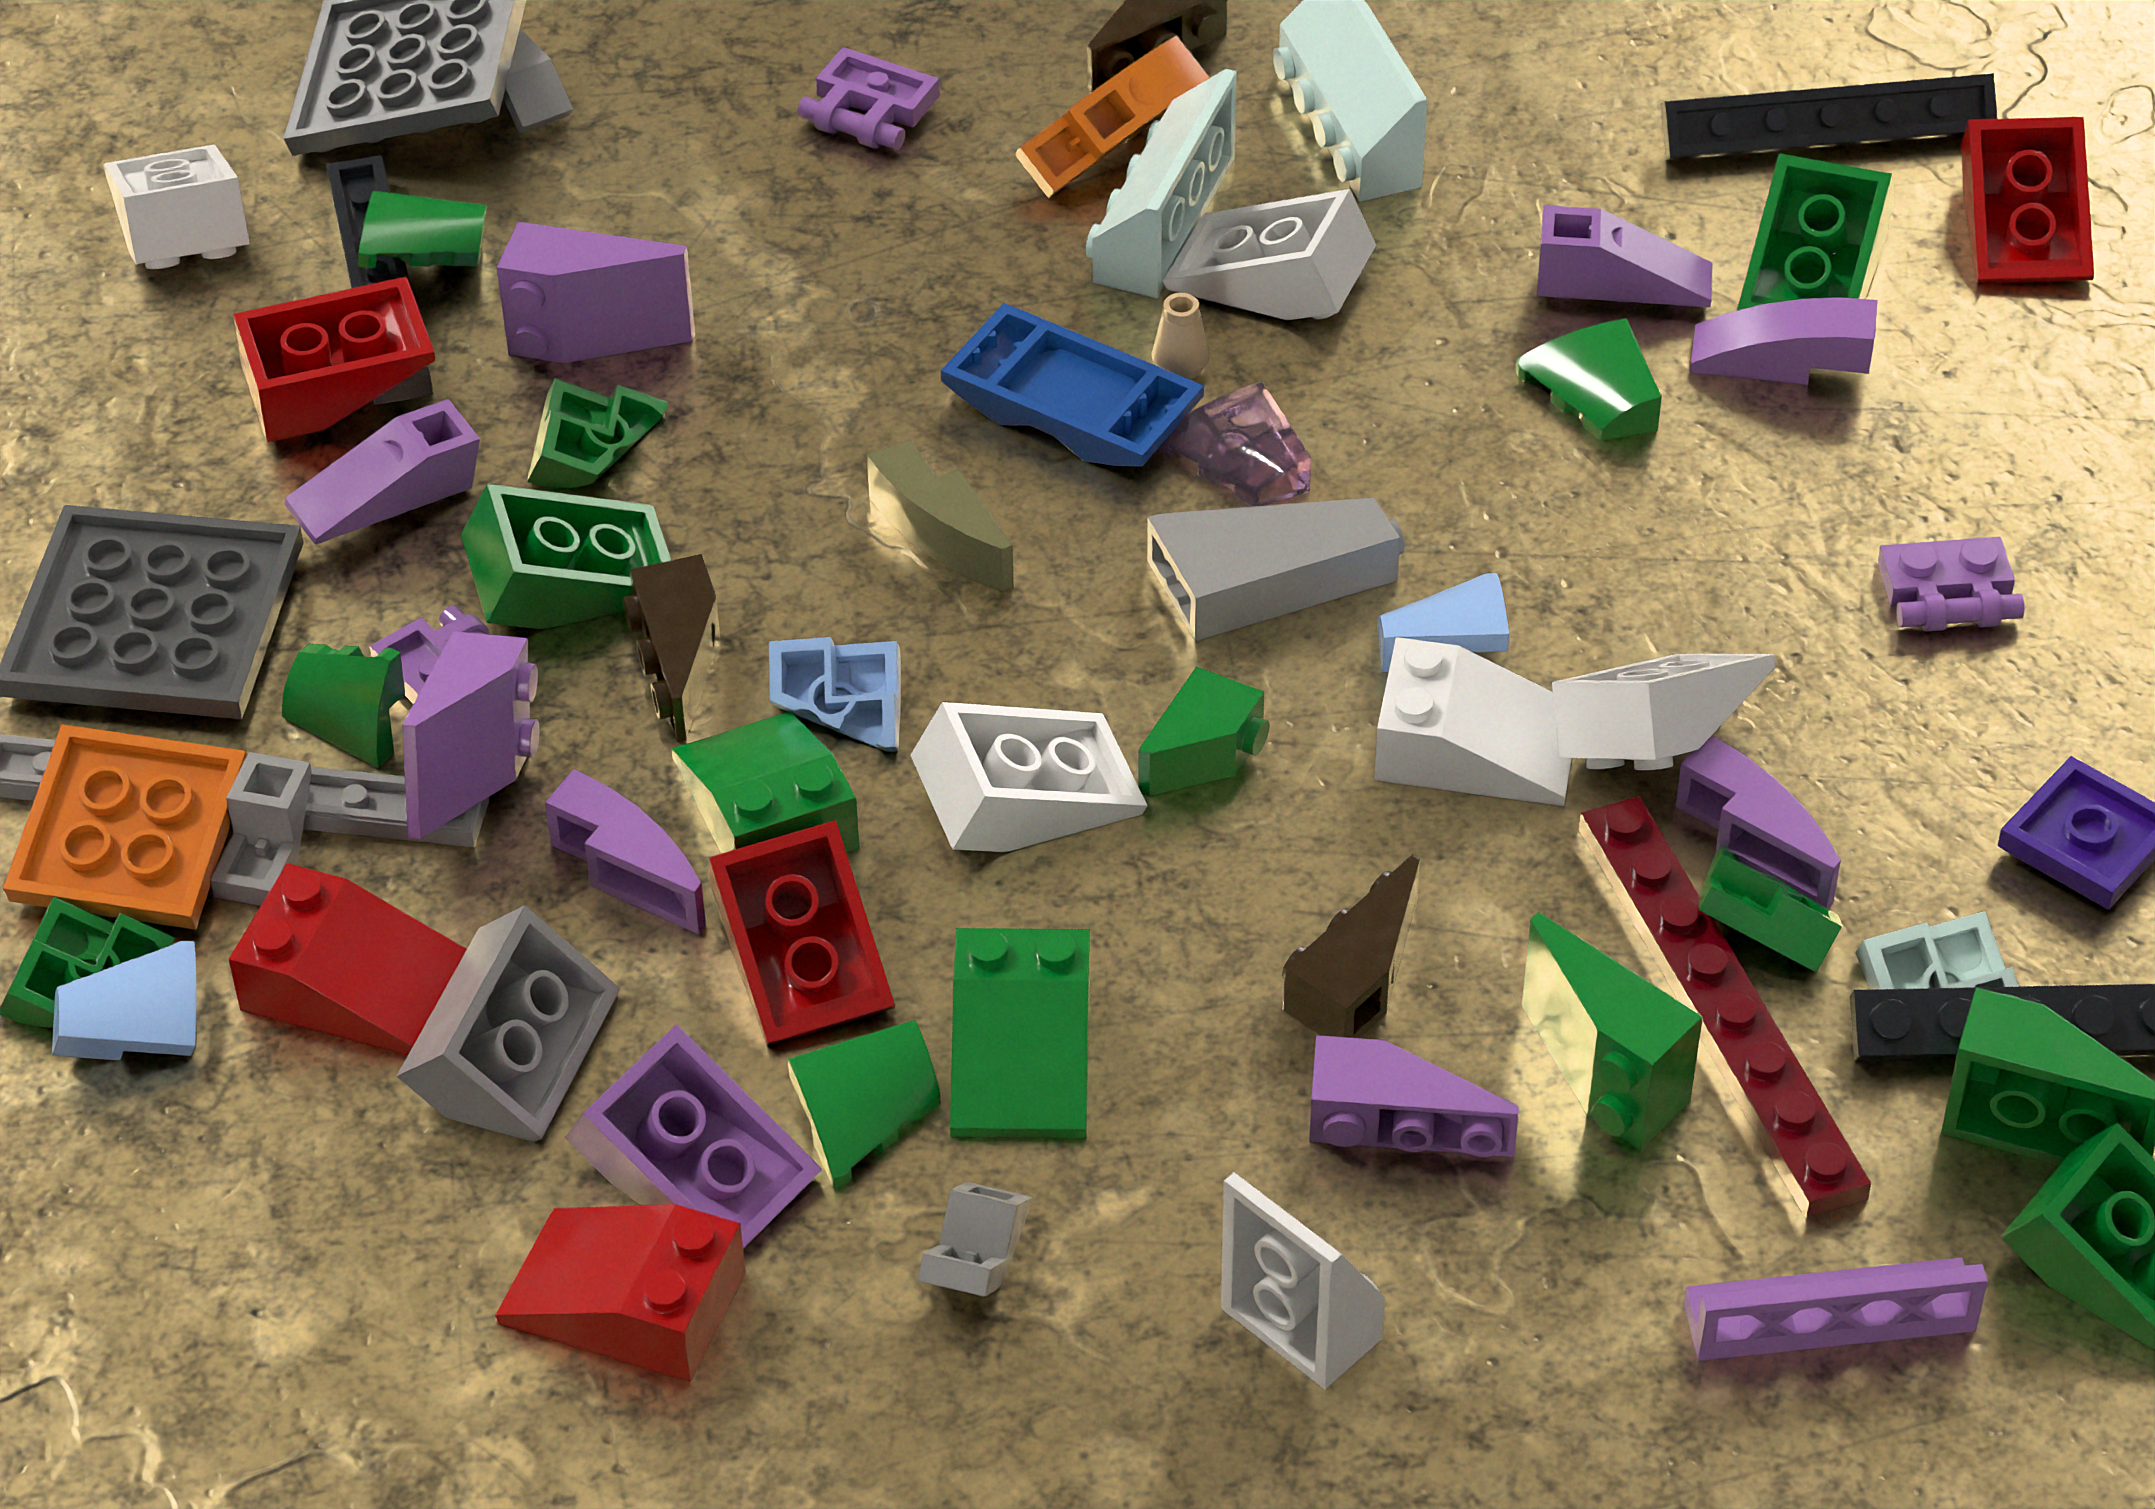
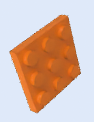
M61 724L3 886L8 901L48 907L54 896L95 915L117 918L119 913H122L137 921L196 930L211 886L210 879L217 867L231 825L226 797L247 757L246 751Z

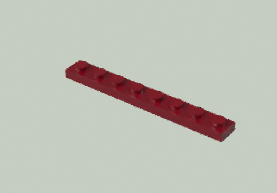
M1640 796L1581 812L1580 833L1678 1001L1703 1016L1700 1033L1703 1044L1805 1219L1868 1200L1871 1181L1714 919L1699 910V894Z

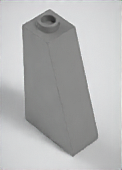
M1375 498L1164 513L1148 517L1147 561L1194 641L1398 581L1399 554L1404 553L1405 550L1404 537L1398 522L1394 518H1387Z

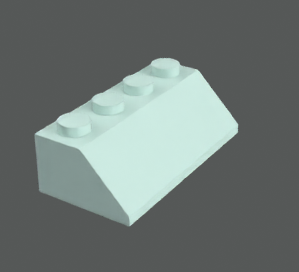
M1303 0L1280 24L1279 48L1273 51L1274 67L1278 78L1281 81L1286 80L1291 87L1294 101L1300 114H1307L1312 122L1317 143L1321 148L1327 147L1333 157L1339 180L1341 182H1348L1359 202L1421 188L1427 115V98L1365 0Z
M1225 69L1175 98L1170 103L1161 121L1154 120L1147 135L1146 147L1142 154H1135L1132 157L1121 190H1113L1108 201L1104 220L1101 225L1094 224L1089 232L1086 256L1092 258L1093 283L1158 298L1165 285L1163 282L1164 277L1205 213L1235 159L1236 71Z

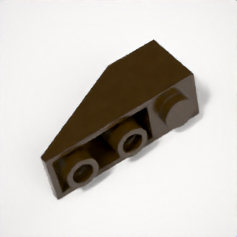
M1125 0L1087 45V89L1093 92L1132 63L1176 35L1188 51L1226 35L1227 0Z
M702 554L630 569L632 595L622 597L624 614L630 633L640 631L642 635L641 639L636 640L643 674L644 676L655 674L657 682L651 683V693L657 717L659 720L670 719L677 742L687 740L720 642L717 597Z
M1412 854L1393 872L1386 871L1375 880L1365 897L1351 909L1344 908L1339 911L1321 936L1308 947L1301 946L1290 955L1282 971V978L1284 979L1283 1011L1320 1036L1360 1038L1387 1013L1417 904L1419 858Z

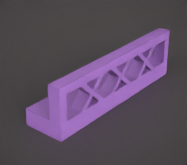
M1961 1257L1688 1286L1685 1288L1683 1304L1698 1361L1973 1332L1977 1329L1988 1280L1983 1264L1965 1266Z

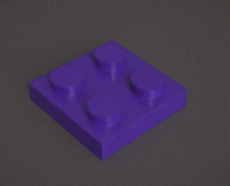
M2070 756L2001 828L1997 846L2109 910L2155 860V802Z

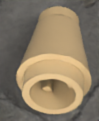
M1175 293L1168 296L1164 301L1151 355L1156 366L1190 380L1202 373L1204 366L1209 361L1210 352L1198 300L1188 293Z

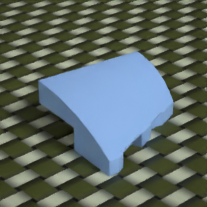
M1497 573L1481 575L1378 616L1377 628L1382 672H1389L1396 637L1459 645L1471 652L1508 651L1509 628L1503 592Z
M831 637L769 641V690L772 706L791 712L794 715L883 751L898 752L901 708V657L897 641L834 645Z
M194 941L175 943L64 984L56 989L52 1056L120 1060L123 1051L191 1056L194 1051L196 1042V957Z

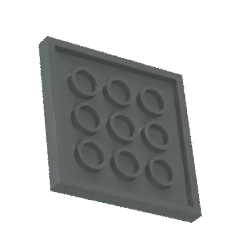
M324 0L284 135V141L292 156L310 152L323 153L336 147L362 142L375 143L389 137L415 132L427 133L441 127L467 122L480 123L489 118L498 117L526 0Z
M64 505L1 660L0 697L242 719L304 544L301 526Z

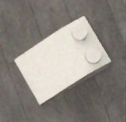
M215 144L104 163L106 177L126 244L135 264L145 263L148 269L168 268L179 264V257L202 253V257L205 259L223 258L235 254L237 246L250 244L238 177Z
M1350 189L1207 213L1202 215L1164 277L1163 282L1167 290L1188 293L1194 297L1284 320L1307 317L1324 319L1339 312L1372 254L1376 243Z
M1396 637L1377 727L1374 780L1564 806L1572 758H1559L1553 692L1459 645Z
M1675 654L1552 682L1559 758H1586V768L1619 767L1625 764L1624 759L1634 760L1635 770H1656L1672 767V756L1699 750L1775 668L1774 654Z
M942 702L910 755L952 850L1010 852L1139 816L1147 808V803L1103 713Z
M1232 1173L1224 1180L1221 1309L1319 1386L1326 1389L1382 1340L1385 1297L1380 1293L1376 1285L1368 1277L1361 1274L1340 1252L1236 1173Z

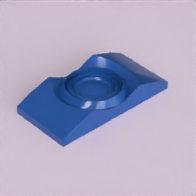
M1006 303L1001 305L941 369V381L947 387L997 424L1030 425L1046 434L1053 435L1083 461L1114 466H1143L1204 397V385Z

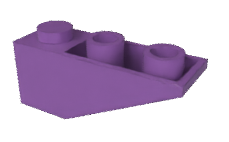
M1544 205L1537 296L1711 307L1712 262L1603 209Z
M449 399L398 416L288 495L285 498L284 505L312 542L317 545L471 489L480 438Z
M1316 1035L1309 1142L1331 1143L1340 1147L1359 1145L1400 1148L1409 1152L1429 1150L1469 1153L1478 1157L1492 1155L1514 1157L1519 1106L1385 1040Z

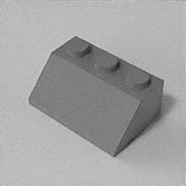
M524 905L478 929L396 1077L447 1119L535 1142L544 1136L621 988Z

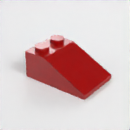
M2084 116L1968 120L1961 144L1964 204L1977 284L2093 281L2095 275Z
M407 277L233 314L242 368L266 442L326 430L435 361V352Z
M836 820L709 857L708 879L729 945L767 1046L895 1008V1002Z
M286 863L228 960L241 1011L408 1056L467 948L346 878Z
M677 1204L553 1208L495 1314L496 1323L691 1382L746 1274L741 1224Z

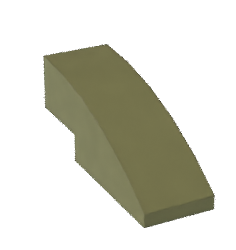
M911 439L867 455L869 498L888 522L903 536L939 563L973 581L1001 592L1014 589L1013 545L959 469L936 476Z

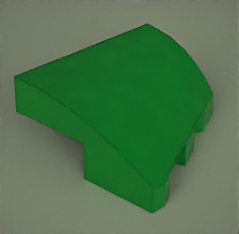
M372 191L360 241L357 267L376 268L377 255L398 257L400 260L407 262L410 267H430L433 265L478 266L483 249L487 205Z
M1626 318L1571 332L1551 340L1516 359L1515 370L1521 380L1525 382L1534 377L1551 390L1550 402L1563 412L1579 417L1583 427L1598 439L1607 440L1658 431L1662 396Z
M554 379L547 393L527 483L553 488H574L594 483L663 418L667 411L668 402L621 385H617L611 398Z
M307 644L298 652L289 671L282 697V717L379 768L395 754L389 708L405 695L401 653L393 648H385L376 657H365L359 646L345 645L340 650H336L327 644Z
M1720 845L1712 860L1701 891L1699 910L1817 972L1842 928L1839 915L1799 893L1778 878L1758 872L1737 861L1738 855Z
M53 896L0 1006V1016L23 1024L53 1028L55 992L57 987L171 946L175 937L122 913H119L115 923H111Z
M916 1020L788 1059L789 1076L811 1123L813 1144L833 1189L846 1185L852 1179L851 1168L875 1147L884 1152L899 1139L900 1131L905 1125L921 1120L941 1103L940 1089L934 1067Z

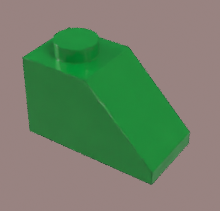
M1196 666L1138 749V787L1141 793L1151 797L1236 776L1249 755L1257 756L1261 752L1268 737L1270 723L1264 719V691Z

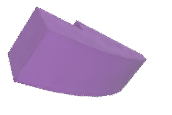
M1856 298L1798 299L1762 304L1726 313L1695 325L1690 372L1802 385L1808 384L1810 368L1869 374L1875 341L1878 300Z
M1711 736L1699 750L1692 751L1681 763L1675 807L1719 830L1716 852L1720 845L1724 846L1738 855L1737 861L1758 872L1778 878L1799 893L1829 909L1834 903L1841 860L1823 830L1803 805L1768 772L1744 754L1714 736Z
M573 769L545 802L551 846L587 861L591 887L696 934H700L706 927L702 883L686 856L668 834L638 806L607 785Z

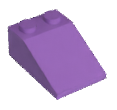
M517 222L496 267L508 355L569 363L692 342L695 336L687 246Z
M452 631L402 724L408 838L422 839L516 781L526 758L536 755L540 729L538 720L530 719V702L534 700L536 695L538 669L536 664L528 663V638Z
M677 1024L583 1112L565 1137L614 1187L640 1205L677 1204L740 1223L743 1249L823 1170Z

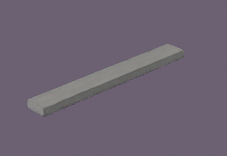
M0 734V797L34 801L55 740ZM311 767L312 773L303 825L304 830L475 848L489 803V797L422 839L408 838L405 776Z

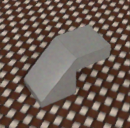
M521 28L519 29L503 99L519 134L567 117L573 110L552 60Z
M253 752L248 753L226 797L233 835L210 879L215 898L261 906L286 863L297 864L312 773L309 762Z
M964 1182L951 1189L940 1244L923 1253L918 1281L984 1297L1000 1288L1028 1216L1032 1197L970 1182Z

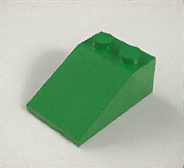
M1779 153L1737 311L1762 304L1798 299H1865L1882 254L1895 204L1892 173Z
M486 484L461 533L486 623L548 629L624 612L622 597L632 595L629 570L671 561L654 507L647 504Z
M785 712L672 748V757L721 854L835 820L846 853L860 849L857 800L833 753L791 712Z
M1538 912L1530 919L1522 1007L1585 1113L1594 1119L1608 1134L1620 1136L1639 1150H1642L1691 1102L1703 1016L1542 913Z
M956 928L953 975L950 1137L1087 1138L1090 929Z
M1976 987L1958 1049L1940 1134L2060 1166L2076 1146L2118 1122L2153 1157L2155 1150V1081L2046 1005L2020 999L2014 995L2000 994Z
M2117 1122L2076 1146L2000 1238L2050 1288L2155 1351V1159Z

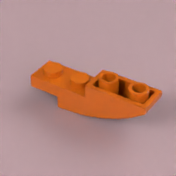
M1176 35L1132 63L1069 108L1062 117L1021 146L1015 153V156L1047 197L1050 198L1121 144L1130 141L1150 126L1154 120L1162 117L1172 100L1208 80L1209 76Z

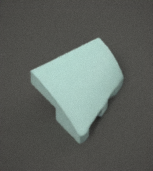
M1985 911L1930 927L1926 922L1863 940L1855 952L1871 989L2019 986L2013 968L2005 969Z

